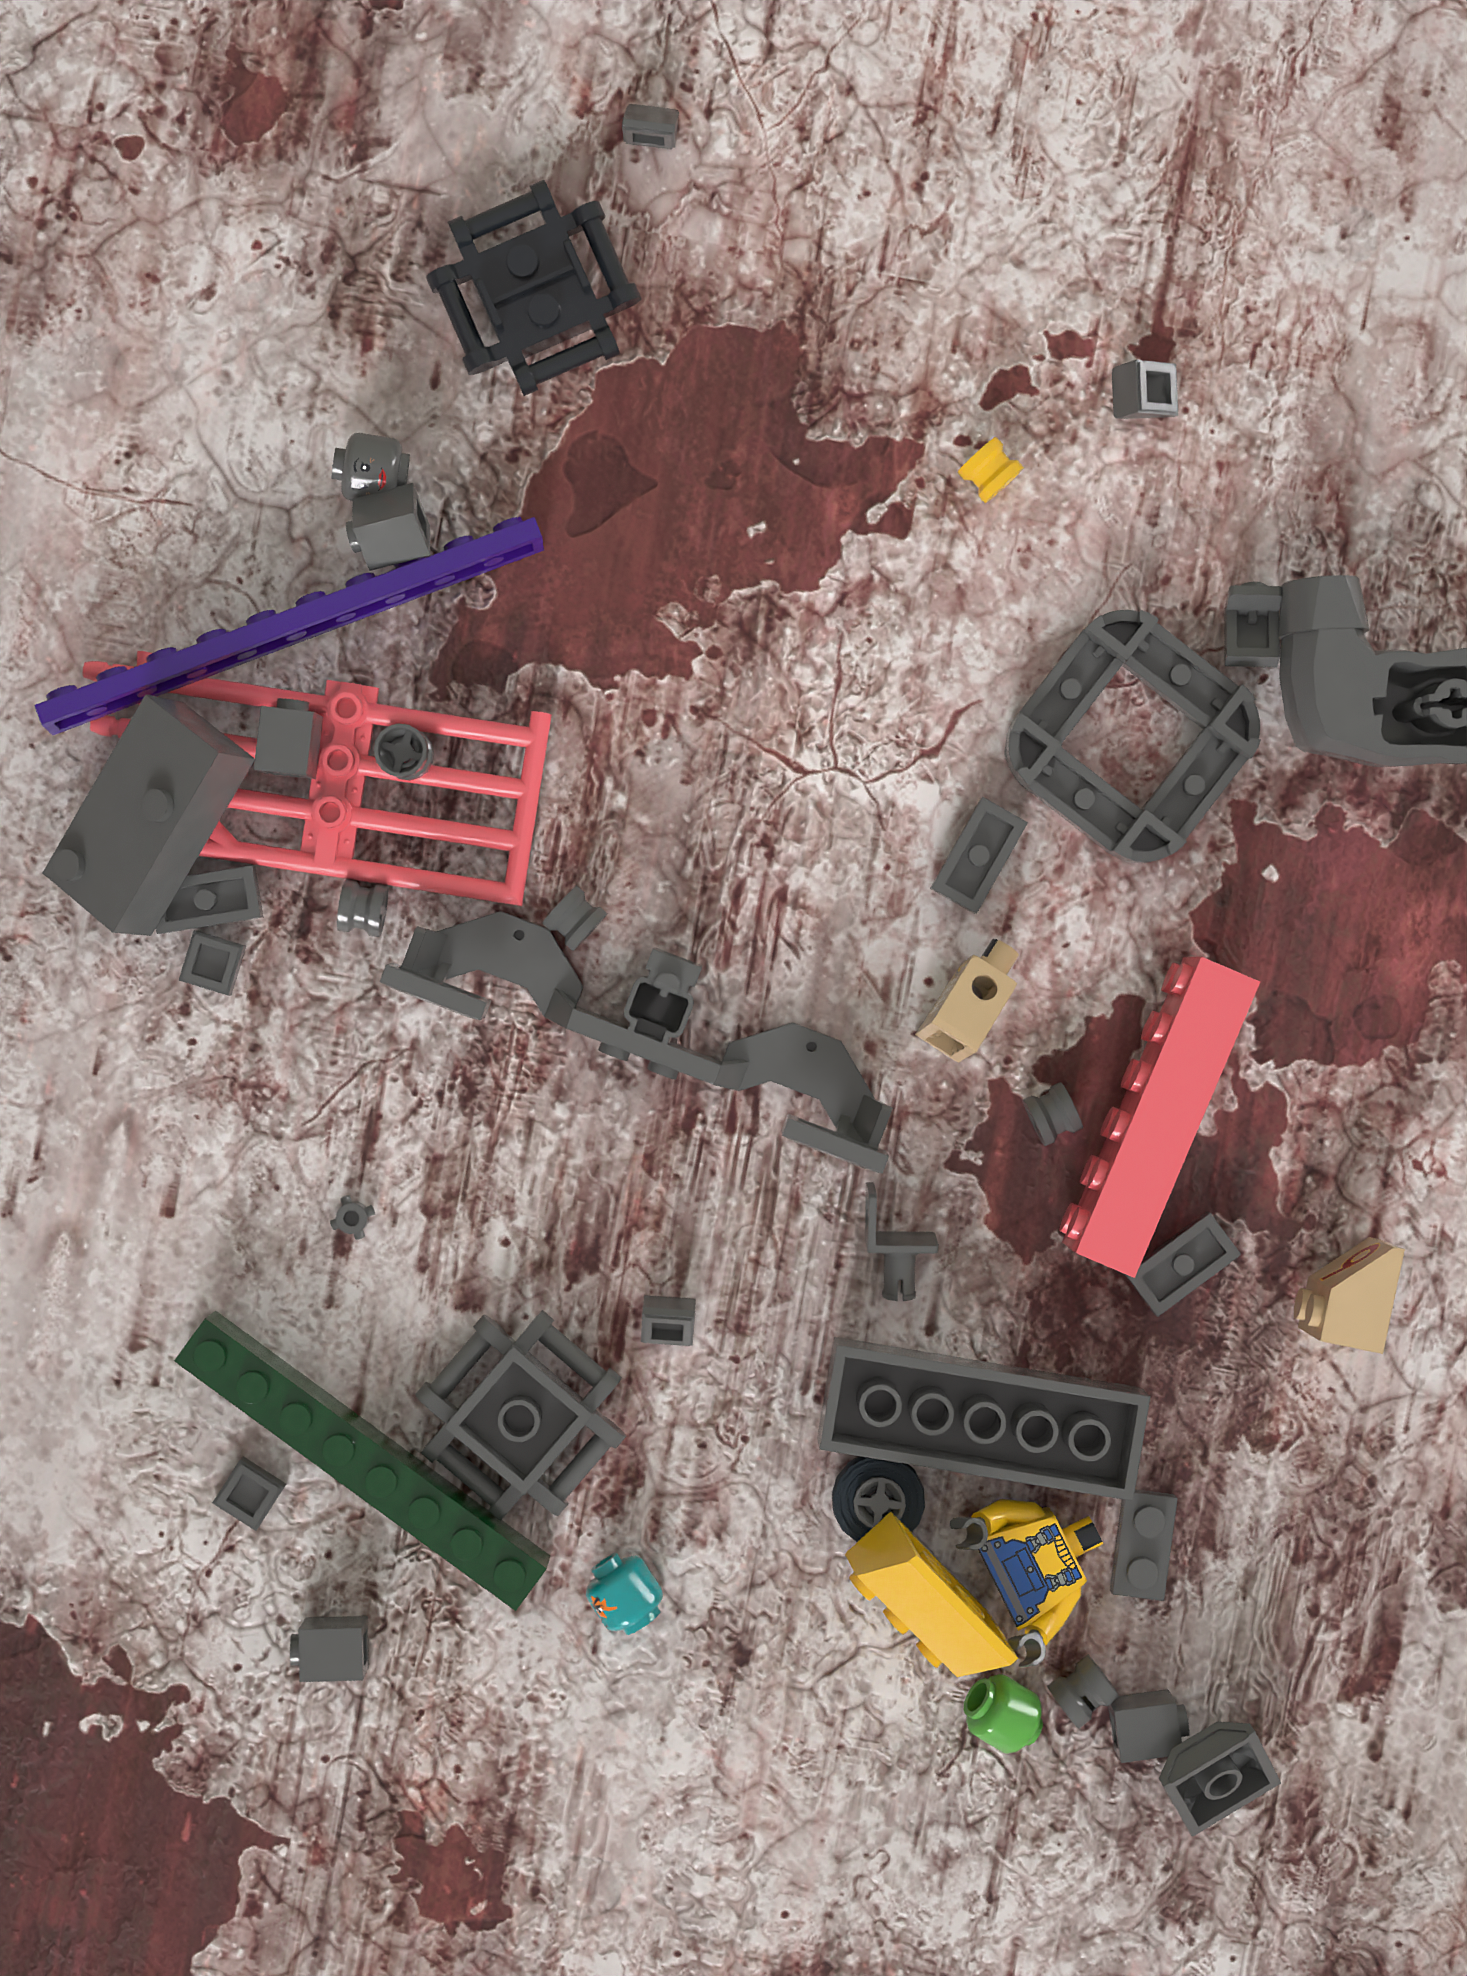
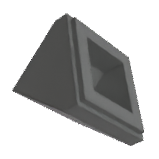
M644 1295L641 1342L693 1346L696 1299Z

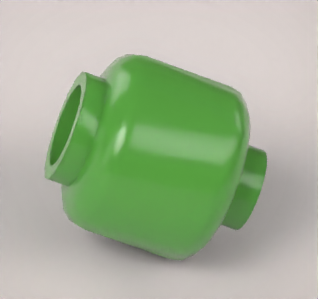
M1004 1674L980 1679L971 1687L965 1698L963 1710L970 1733L1003 1753H1014L1025 1746L1033 1744L1042 1731V1705L1038 1695Z

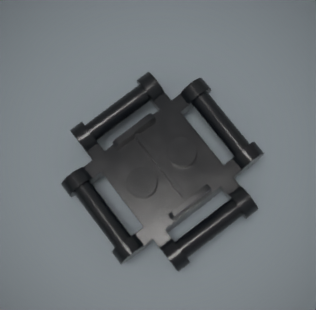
M545 180L530 185V192L464 220L462 216L448 221L463 260L455 264L439 267L426 276L431 291L439 293L466 356L463 357L462 361L468 375L479 374L508 361L523 396L537 391L538 384L603 356L605 360L619 355V348L605 318L634 306L642 299L636 284L629 283L602 222L606 216L600 202L591 201L585 203L571 213L560 217ZM540 211L545 223L544 225L478 253L473 240ZM581 231L585 233L610 290L608 295L599 299L595 297L569 238ZM469 280L473 281L499 340V343L490 347L484 346L458 285ZM589 330H592L594 337L533 364L528 365L525 360L527 357Z

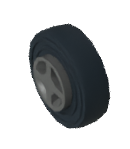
M859 1456L848 1462L836 1477L832 1490L833 1513L842 1531L856 1542L890 1512L913 1532L920 1524L925 1509L924 1487L915 1469L909 1464Z

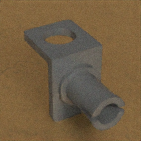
M866 1182L865 1242L868 1253L884 1254V1289L882 1297L887 1300L898 1301V1281L901 1280L900 1292L903 1294L902 1300H913L916 1298V1255L920 1253H938L939 1244L936 1234L934 1232L876 1231L877 1193L874 1182Z

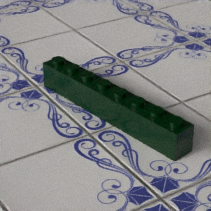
M215 1311L203 1320L175 1358L174 1362L514 1611L519 1608L546 1571L550 1559L548 1553L503 1520H498L488 1509L219 1312Z

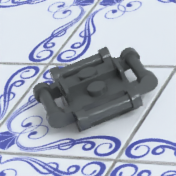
M543 1310L533 1319L516 1341L493 1319L483 1315L473 1326L476 1332L431 1384L425 1382L416 1393V1397L420 1402L445 1422L420 1453L431 1463L437 1460L490 1505L488 1511L498 1520H502L526 1493L549 1512L559 1516L569 1504L566 1500L609 1448L613 1447L616 1449L627 1437L614 1422L596 1410L620 1382L622 1377L611 1368L604 1370L552 1325L554 1319ZM537 1341L542 1343L592 1386L584 1398L528 1352ZM492 1345L503 1356L460 1407L457 1408L447 1397ZM586 1425L595 1434L551 1485L541 1480L540 1477ZM455 1437L506 1479L510 1483L509 1486L503 1490L456 1450L450 1442Z

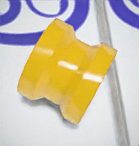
M994 437L979 449L957 473L963 480L972 481L979 488L978 496L980 499L987 503L1004 489L1024 467L1018 460H1010L1003 452V443L997 437Z

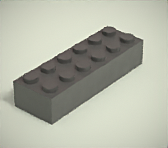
M834 1337L817 1441L819 1450L1133 1501L1151 1396L1141 1387Z

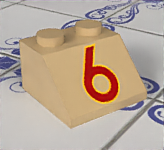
M1368 1237L1310 1275L1306 1289L1300 1288L1295 1299L1294 1318L1299 1319L1298 1328L1322 1342L1383 1354L1405 1249L1381 1239Z

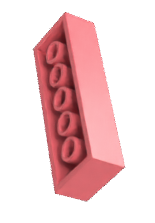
M1183 957L1180 965L1172 963L1161 988V991L1167 993L1160 1013L1153 1010L1142 1031L1141 1039L1147 1041L1141 1058L1139 1061L1132 1059L1123 1075L1121 1087L1127 1091L1119 1109L1111 1107L1103 1122L1100 1135L1106 1137L1101 1152L1098 1157L1091 1155L1083 1169L1080 1184L1086 1187L1079 1204L1070 1203L1063 1216L1059 1229L1060 1232L1065 1233L1062 1243L1072 1251L1135 1278L1260 981L1204 957Z

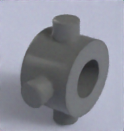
M350 1195L340 1198L342 1206L337 1211L336 1219L330 1220L332 1229L336 1230L339 1228L344 1233L354 1234L355 1240L364 1238L363 1229L367 1226L369 1217L375 1215L373 1206L366 1207L360 1202L352 1201Z

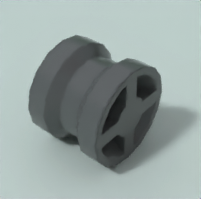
M346 879L340 894L337 930L350 932L352 929L357 928L365 930L369 936L380 937L387 911L388 886L377 884L372 888L361 887L357 881Z
M576 885L550 912L542 924L549 930H558L565 937V945L574 951L595 930L608 913L601 907H592L585 900V892Z
M1061 1082L1050 1086L1049 1092L1039 1098L1031 1095L1022 1100L1028 1117L1044 1146L1054 1143L1057 1135L1065 1131L1075 1133L1083 1129L1074 1103Z

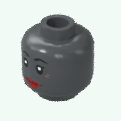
M354 433L348 439L346 449L335 448L331 479L341 481L342 494L350 501H353V498L386 492L392 488L407 484L410 454L402 453L401 443L395 438Z

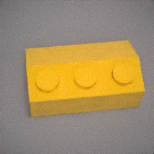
M892 1512L887 1514L845 1553L854 1571L849 1576L853 1585L867 1600L871 1601L877 1596L887 1606L883 1613L901 1634L904 1635L910 1629L920 1639L916 1643L917 1648L935 1668H938L943 1663L956 1677L1010 1666L1018 1659L991 1613Z

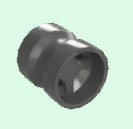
M398 723L388 726L380 732L374 745V755L377 764L383 771L401 780L410 781L418 779L426 774L433 764L434 750L431 741L425 734L407 724Z
M1089 1654L1076 1663L1075 1671L1068 1677L1059 1676L1047 1685L1055 1700L1078 1729L1092 1719V1712L1099 1706L1108 1707L1120 1698L1114 1686Z

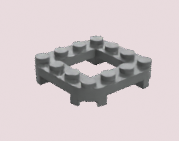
M1117 610L1100 615L1086 626L1029 698L1009 727L1004 756L1012 774L1025 789L1106 852L1126 862L1144 864L1172 855L1184 846L1190 833L1245 762L1252 758L1257 751L1261 741L1259 739L1260 718L1254 703L1256 699L1243 684L1240 686L1235 684L1157 623L1159 619L1156 616L1143 610ZM1121 666L1203 729L1141 809L1061 747L1062 742Z

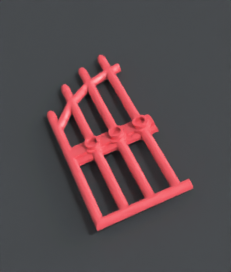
M137 651V666L147 663L146 658L152 653ZM88 661L83 666V677L97 682L96 676L105 670L119 666H125L129 670L135 666L115 663L108 665L107 662ZM205 678L168 692L258 707L277 708L278 698L309 702V711L323 716L316 779H311L308 799L238 788L227 807L304 819L301 850L237 841L219 821L199 856L522 906L552 714L531 711L529 727L389 706L377 704L380 688L332 680L326 681L324 695L213 678ZM107 715L91 721L90 730L102 736L112 737L117 735L118 738H121L131 719L123 717L116 719L115 716ZM398 723L407 724L421 732L525 747L521 779L431 765L428 772L418 779L410 781L398 779L383 771L377 764L375 756L369 755L374 724L381 726H391ZM223 733L255 759L257 738ZM366 776L517 799L513 831L363 808L361 805ZM358 828L509 851L505 882L353 859Z

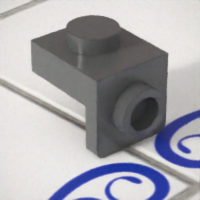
M1247 582L1242 585L1229 587L1224 608L1225 666H1278L1280 659L1279 609L1282 600V587L1267 586L1261 582Z

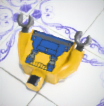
M999 1499L973 1513L971 1517L953 1518L950 1521V1528H966V1539L962 1543L957 1544L956 1548L963 1550L978 1549L1017 1630L1020 1631L1025 1628V1634L1013 1636L1007 1640L1014 1651L1020 1649L1023 1645L1026 1648V1658L1020 1662L1019 1667L1035 1666L1043 1661L1046 1653L1045 1646L1064 1625L1081 1597V1587L1086 1583L1087 1579L1076 1557L1102 1545L1103 1542L1090 1516L1061 1529L1050 1507L1042 1508L1036 1502Z

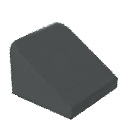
M629 104L622 122L623 142L664 149L675 148L679 111L670 108Z
M1134 360L1115 366L1112 369L1113 414L1115 418L1140 419L1178 416L1176 364Z

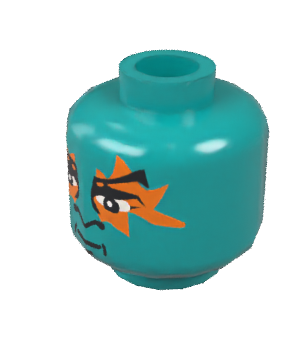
M613 1553L598 1562L591 1569L595 1578L586 1588V1597L608 1630H623L626 1635H630L648 1625L661 1613L658 1605L663 1598L662 1588L641 1557L628 1556L621 1559L617 1553Z

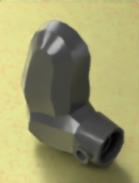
M1316 576L1292 580L1281 585L1279 679L1285 719L1294 744L1298 749L1303 752L1339 758L1373 767L1467 764V648L1426 654L1407 650L1374 651L1364 635L1370 629L1360 579L1357 576Z

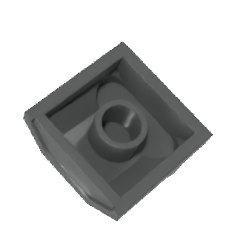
M1218 1721L1172 1748L1159 1777L1166 1794L1192 1837L1281 1784L1251 1724Z

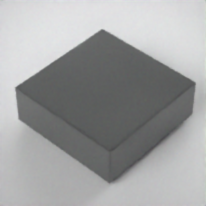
M194 930L179 981L231 996L246 945Z
M243 1456L212 1504L257 1531L285 1488L286 1483Z

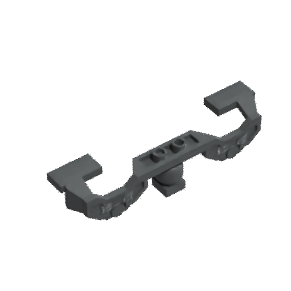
M503 911L439 931L417 926L402 965L395 963L386 964L380 979V983L392 989L468 1018L482 1020L486 1017L492 1000L445 983L447 979L475 970H481L527 988L545 1018L568 1030L600 1041L598 1050L609 1056L628 1061L630 1053L650 1060L647 1067L648 1070L674 1080L677 1079L679 1072L707 1083L736 1091L772 1081L819 1099L836 1130H830L788 1113L781 1130L782 1136L798 1144L883 1174L889 1155L887 1151L878 1148L893 1107L874 1098L841 1040L792 1022L729 1042L722 1061L670 1042V1037H679L685 1029L694 1005V998L688 992L689 986L695 987L703 965L656 947L653 948L645 968L650 970L649 975L639 977L635 981L624 1008V1016L630 1022L629 1026L578 1007L577 1003L584 986L552 932L545 927Z

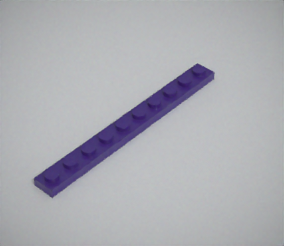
M521 517L504 520L493 527V533L477 539L470 535L456 538L445 544L443 547L444 551L426 558L422 557L395 564V570L379 576H375L374 573H364L355 576L345 583L346 588L326 595L324 591L307 594L295 602L296 607L278 614L275 610L259 612L246 620V626L227 632L226 629H215L206 632L196 639L197 644L177 651L174 647L158 650L147 656V663L129 670L125 666L110 668L96 676L97 682L77 689L75 685L57 688L46 695V701L34 705L41 725L52 736L141 703L145 694L156 697L544 551L542 535L535 517L525 521Z

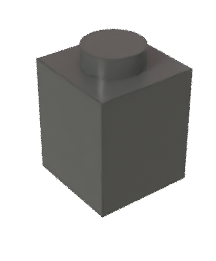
M414 483L395 487L382 493L353 498L352 521L346 522L347 536L353 552L362 551L369 571L430 556V525Z
M278 698L277 708L261 706L254 770L264 774L316 779L323 716L309 711V702Z
M368 1616L306 1617L298 1629V1634H292L290 1639L291 1666H299V1682L363 1681L369 1669Z
M1168 1689L1122 1695L1108 1706L1113 1748L1121 1763L1168 1757L1171 1749L1182 1743L1181 1737L1189 1736V1723L1184 1704L1177 1705Z

